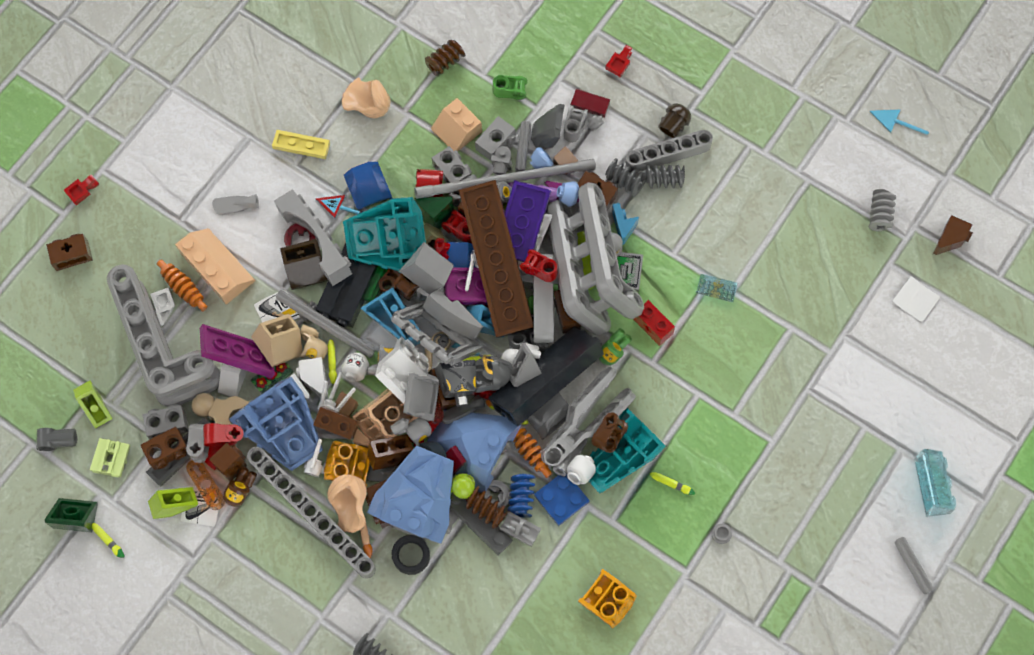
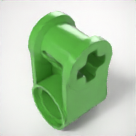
M496 76L493 79L492 88L494 96L516 100L525 99L527 78L523 76Z

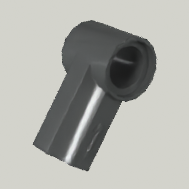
M53 428L37 429L36 449L39 451H52L59 447L76 446L78 441L76 429L55 430Z

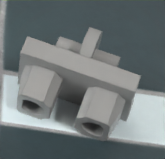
M499 147L495 155L491 157L494 167L493 173L495 175L507 174V169H512L511 151L508 147Z
M509 512L500 530L532 547L541 528Z

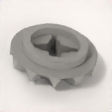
M492 480L486 491L485 498L490 496L489 490L493 491V493L498 492L499 503L497 507L506 506L510 499L508 487L499 480Z

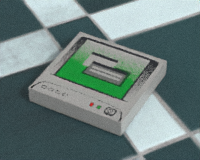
M621 252L617 257L621 277L624 282L639 292L643 255Z

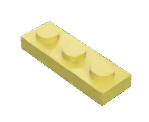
M276 130L272 143V148L276 150L326 159L330 147V140L282 130Z

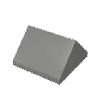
M423 242L400 269V273L426 293L431 294L445 285L454 265Z

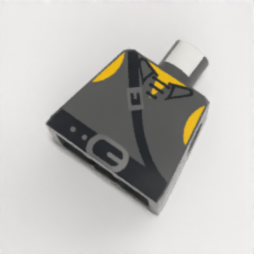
M460 361L452 366L439 363L434 369L444 397H455L457 407L467 406V396L476 391V361Z

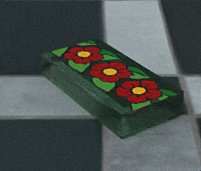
M286 362L274 366L275 375L272 379L259 374L251 379V382L261 394L293 373V370Z

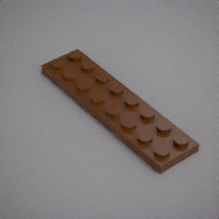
M492 180L459 190L496 337L499 338L534 328L497 181Z

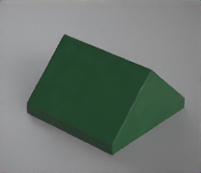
M453 197L414 198L422 211L423 222L438 229L442 228V222H446L454 210Z
M58 498L46 516L45 523L53 529L92 533V523L95 521L98 503Z

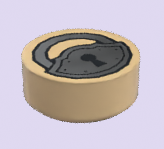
M444 332L435 333L431 339L445 350H448L451 345L448 335Z

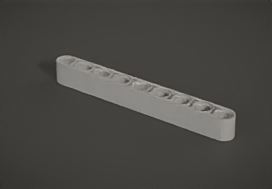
M253 447L248 451V461L261 476L362 578H371L376 571L375 565L355 542L263 449ZM256 455H262L261 460L257 462L253 461V458ZM269 468H275V472L272 475H266V472ZM283 481L289 482L285 489H280V484ZM302 495L301 501L293 502L294 496ZM310 508L316 509L313 516L306 515ZM323 522H329V527L326 530H320V525ZM336 536L343 537V541L340 544L333 543ZM352 549L357 551L354 558L347 557L348 551ZM368 563L371 565L368 572L361 571L363 564Z

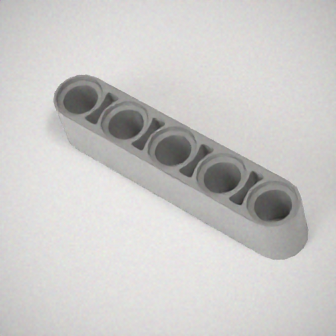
M700 130L631 150L626 155L625 168L630 166L629 172L631 173L636 170L637 173L646 170L647 165L651 169L654 165L661 166L705 153L711 148L713 135L708 130ZM700 140H706L707 143H702ZM683 145H688L690 148H684ZM665 150H671L672 153H667ZM648 155H654L655 158H649ZM636 160L638 163H631L630 161Z
M542 254L553 259V254ZM548 268V269H545L544 271H545V272H552L553 270L550 269V268ZM533 276L534 343H553V281L545 282Z

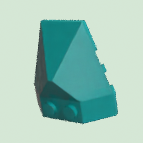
M413 197L393 198L343 221L349 259L382 266L381 268L393 269L399 273L400 269L423 242L426 243L422 211Z
M628 408L619 415V419L624 420L628 424V429L616 450L608 453L598 448L596 452L592 451L590 457L594 460L596 472L589 480V483L599 493L604 492L642 466L653 461L666 448V445Z

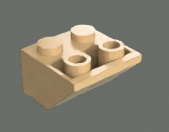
M290 314L260 323L251 336L272 367L301 357L300 328Z

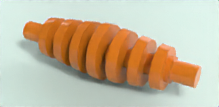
M162 259L157 262V265L161 268L160 274L175 294H178L190 306H197L202 312L207 309L208 306L203 302L204 296L188 276L178 268H175L171 263L166 264Z
M525 428L519 429L513 442L516 441L514 446L516 449H519L518 453L524 455L523 458L526 461L530 460L528 464L531 467L535 466L534 470L536 472L540 471L546 478L550 477L553 473L541 459V453L539 452L542 449L540 445L536 446L538 442L536 439H532L533 436L530 433L526 434L527 430Z

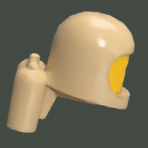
M304 324L300 330V335L306 341V345L301 357H309L311 359L322 357L324 359L328 351L327 344L317 339L319 333L316 329Z

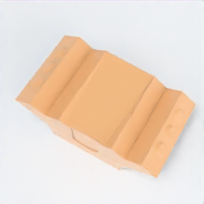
M386 389L376 399L352 416L361 420L358 427L370 441L397 436L392 432L390 426L401 418L409 419V423L418 418L403 413L404 403L389 389Z

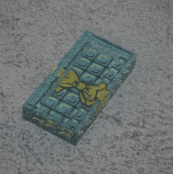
M701 274L696 293L733 302L738 283Z

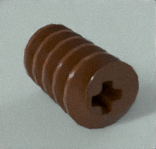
M448 40L447 44L442 45V49L438 48L436 52L430 54V57L427 56L425 63L429 70L437 76V71L441 74L444 73L442 67L446 70L449 69L447 63H450L452 66L455 65L453 59L459 62V54L462 57L466 55L458 42Z
M477 486L472 495L466 500V509L469 510L474 507L473 514L480 511L479 519L486 517V524L493 521L492 528L495 529L501 524L509 511L504 513L505 505L498 508V500L491 503V495L485 498V490L479 494L480 487Z

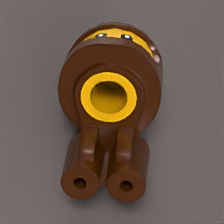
M241 467L235 480L229 481L223 495L224 501L228 505L238 507L245 502L250 491L249 488L252 487L257 477L255 472H248V468Z

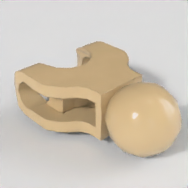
M201 393L195 396L191 406L193 412L200 417H209L210 420L218 424L232 425L229 418L246 406L249 401L237 396L220 400L218 398L215 399L208 393Z

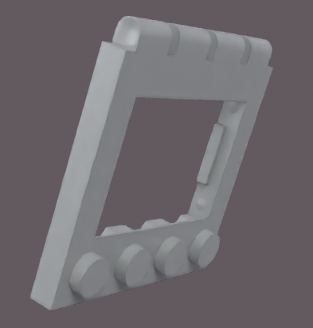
M425 301L396 311L391 317V321L402 330L405 329L409 336L417 342L420 341L423 347L431 353H436L435 356L451 366L481 352L485 346L479 340L467 338L440 323L423 308ZM421 316L433 323L437 330L447 334L451 341L461 346L447 353L444 348L434 343L430 337L420 332L408 320Z

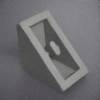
M522 343L512 364L513 369L510 381L515 387L542 374L532 352L526 343Z

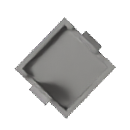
M409 373L403 413L427 421H434L439 387L437 377L430 374L428 376H418L415 373Z

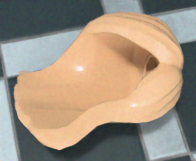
M357 78L349 84L342 97L344 110H356L369 118L384 116L388 112L391 103L389 94L379 80L364 82Z
M342 475L335 478L327 492L328 501L338 514L339 520L337 525L344 532L348 533L359 531L366 525L365 516L362 511L367 493L366 484L362 479L352 475Z

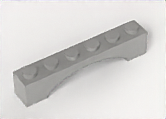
M292 189L274 200L278 211L287 223L291 221L303 226L320 242L322 262L319 265L332 286L352 274L349 268L351 266L350 261L346 256H341L342 251L337 243L333 245L331 235L328 231L324 232L322 230L324 227L318 218L314 219L313 216L315 215L309 206L305 207L304 204L306 202L301 194L297 195Z

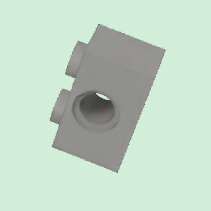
M498 116L475 141L476 151L491 161L492 155H495L499 147H507L514 143L516 139L515 128ZM494 139H500L501 141H499V142H494L493 140H494Z

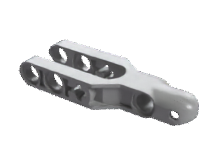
M612 367L603 370L568 406L565 424L554 434L551 441L541 452L543 463L550 466L560 464L585 438L593 437L608 413L614 412L619 416L633 402L636 395L629 388H626L613 399L585 430L581 431L575 427L578 424L579 417L596 400L595 397L604 388H607L617 373L613 371Z

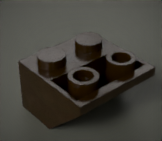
M317 239L280 248L291 290L328 281L319 265L322 262V254Z

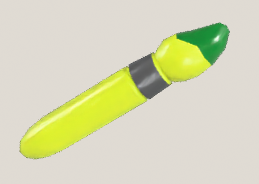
M657 472L650 473V476L658 482L679 490L684 494L695 495L694 490L687 485H683Z
M92 523V530L112 550L114 555L124 558L125 555L122 548L98 524Z

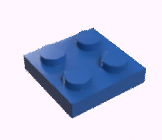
M567 474L566 476L558 475L534 494V497L558 527L590 502L582 490L568 479Z

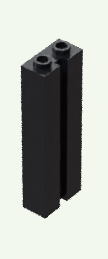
M345 243L341 256H346L348 258L347 246ZM348 258L351 263L349 268L352 274L334 286L328 280L317 304L316 311L327 319L336 321L339 326L353 328L361 307L365 302L364 297L379 265L367 264Z
M574 326L541 353L539 359L535 358L542 374L518 387L513 386L509 380L506 385L488 397L494 410L503 417L506 416L516 426L521 425L604 355L601 341L597 337L590 336L585 330H580Z

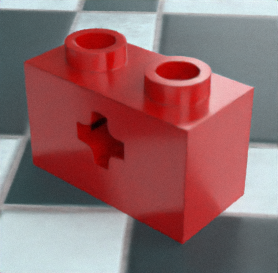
M649 300L644 303L642 314L633 319L659 346L674 334L675 326Z

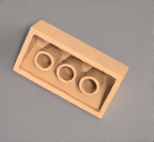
M209 228L190 232L175 244L181 255L226 305L255 282V279Z

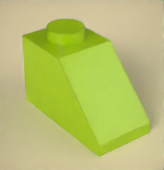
M91 380L73 389L76 400L95 429L113 419Z
M186 487L158 490L148 500L153 519L172 517L198 505L194 488Z

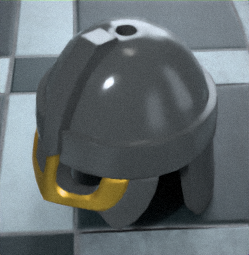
M479 355L482 358V363H476L475 393L490 390L496 391L506 385L511 378L512 364L497 356Z

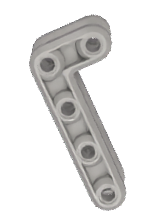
M586 183L578 190L579 213L572 216L570 207L556 200L548 205L546 214L552 215L549 231L554 258L557 263L558 280L564 309L573 320L595 335H602L608 332L611 327L609 313L606 309L612 307L623 317L634 319L642 314L644 303L638 292L624 282L621 277L604 195L598 185ZM584 225L586 242L578 245L576 229ZM590 254L592 272L584 276L582 258ZM595 285L601 298L598 301L593 300L588 292V289Z
M122 264L113 267L107 275V284L145 384L150 392L155 395L159 403L164 407L171 404L182 405L193 400L198 394L210 393L219 387L220 370L214 365V361L201 357V350L192 351L174 359L147 289L139 281L138 276L130 266ZM126 277L123 282H119L121 278Z

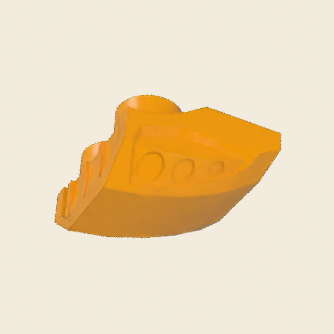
M333 441L327 454L324 480L333 481L338 476L352 475L362 479L366 484L370 464L367 455L368 448Z
M602 569L597 580L578 602L601 618L611 628H614L631 609L637 595L617 578Z

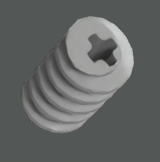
M875 189L872 193L869 229L884 231L887 228L893 227V223L890 221L894 220V216L891 214L895 213L893 207L896 205L894 202L896 195L885 189Z

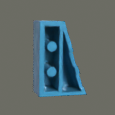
M393 287L361 307L368 316L397 339L403 337L405 340H410L414 346L420 344V341L417 342L409 336L405 329L402 330L391 321L394 312L406 308L400 295ZM414 318L408 320L416 326L415 328L422 332Z

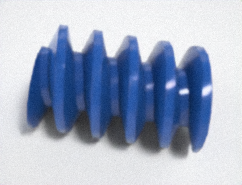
M517 474L511 477L513 483L510 484V489L513 491L509 492V496L512 499L508 501V504L511 506L508 508V511L522 518L532 517L527 511L533 510V507L529 506L528 503L534 502V499L528 497V495L534 494V491L530 490L529 487L535 486V483L530 482V480L536 479V477L531 474Z

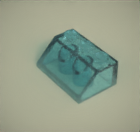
M923 449L914 461L926 517L951 514L955 510L956 499L952 496L950 490L952 488V481L950 476H947V459L943 457L942 451Z

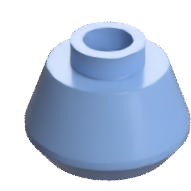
M537 147L531 155L532 161L530 164L534 169L550 167L554 164L542 147Z
M572 181L558 186L556 195L559 197V201L568 207L575 205L578 199L579 185Z

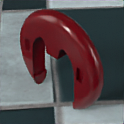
M297 223L291 225L284 235L286 246L292 245V237L295 232H298L299 236H304V233L308 232L309 240L317 239L309 230Z

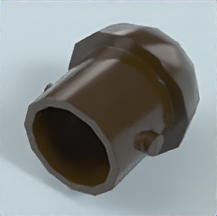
M678 103L671 104L666 108L667 113L661 118V122L658 125V128L671 138H676L684 130V126H689L691 121V113L688 108Z

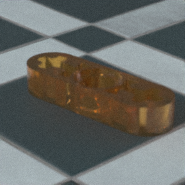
M193 460L189 461L186 470L206 504L212 510L221 509L225 504L224 497L203 462L195 463ZM195 465L199 467V471L202 474L200 477L193 471ZM210 480V487L202 489L200 487L202 481ZM213 492L215 497L218 498L217 504L212 502L213 499L209 495Z

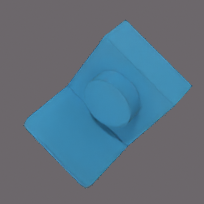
M620 203L612 204V215L617 233L622 238V245H624L638 225L639 217L627 219L625 209H621Z

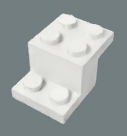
M403 337L396 341L395 348L378 363L375 375L402 403L405 402L409 373L427 376L429 366L428 358L423 353L419 354L414 349L413 343L408 339L405 340Z

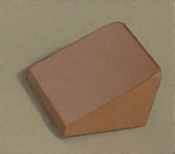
M566 146L553 158L555 166L578 161Z
M343 391L335 401L336 408L347 395ZM350 397L339 412L351 416L359 406L358 402Z
M358 428L356 429L353 443L369 448L370 440Z

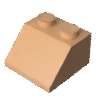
M456 98L442 110L431 130L448 147L450 146L453 151L456 150L458 152L482 133V124Z

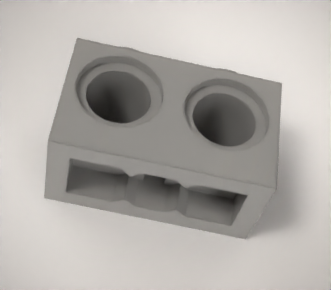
M450 146L432 157V165L436 170L443 171L445 183L462 181L472 173L470 167L462 163L460 154L456 150L453 151ZM446 160L452 161L451 163H444ZM457 173L462 174L461 177H455L454 175Z
M171 404L165 409H152L148 413L142 414L146 436L149 440L175 426L180 430L181 434L189 431L186 412L182 405ZM179 415V419L176 422H171L174 416ZM160 420V424L157 427H152L153 422Z

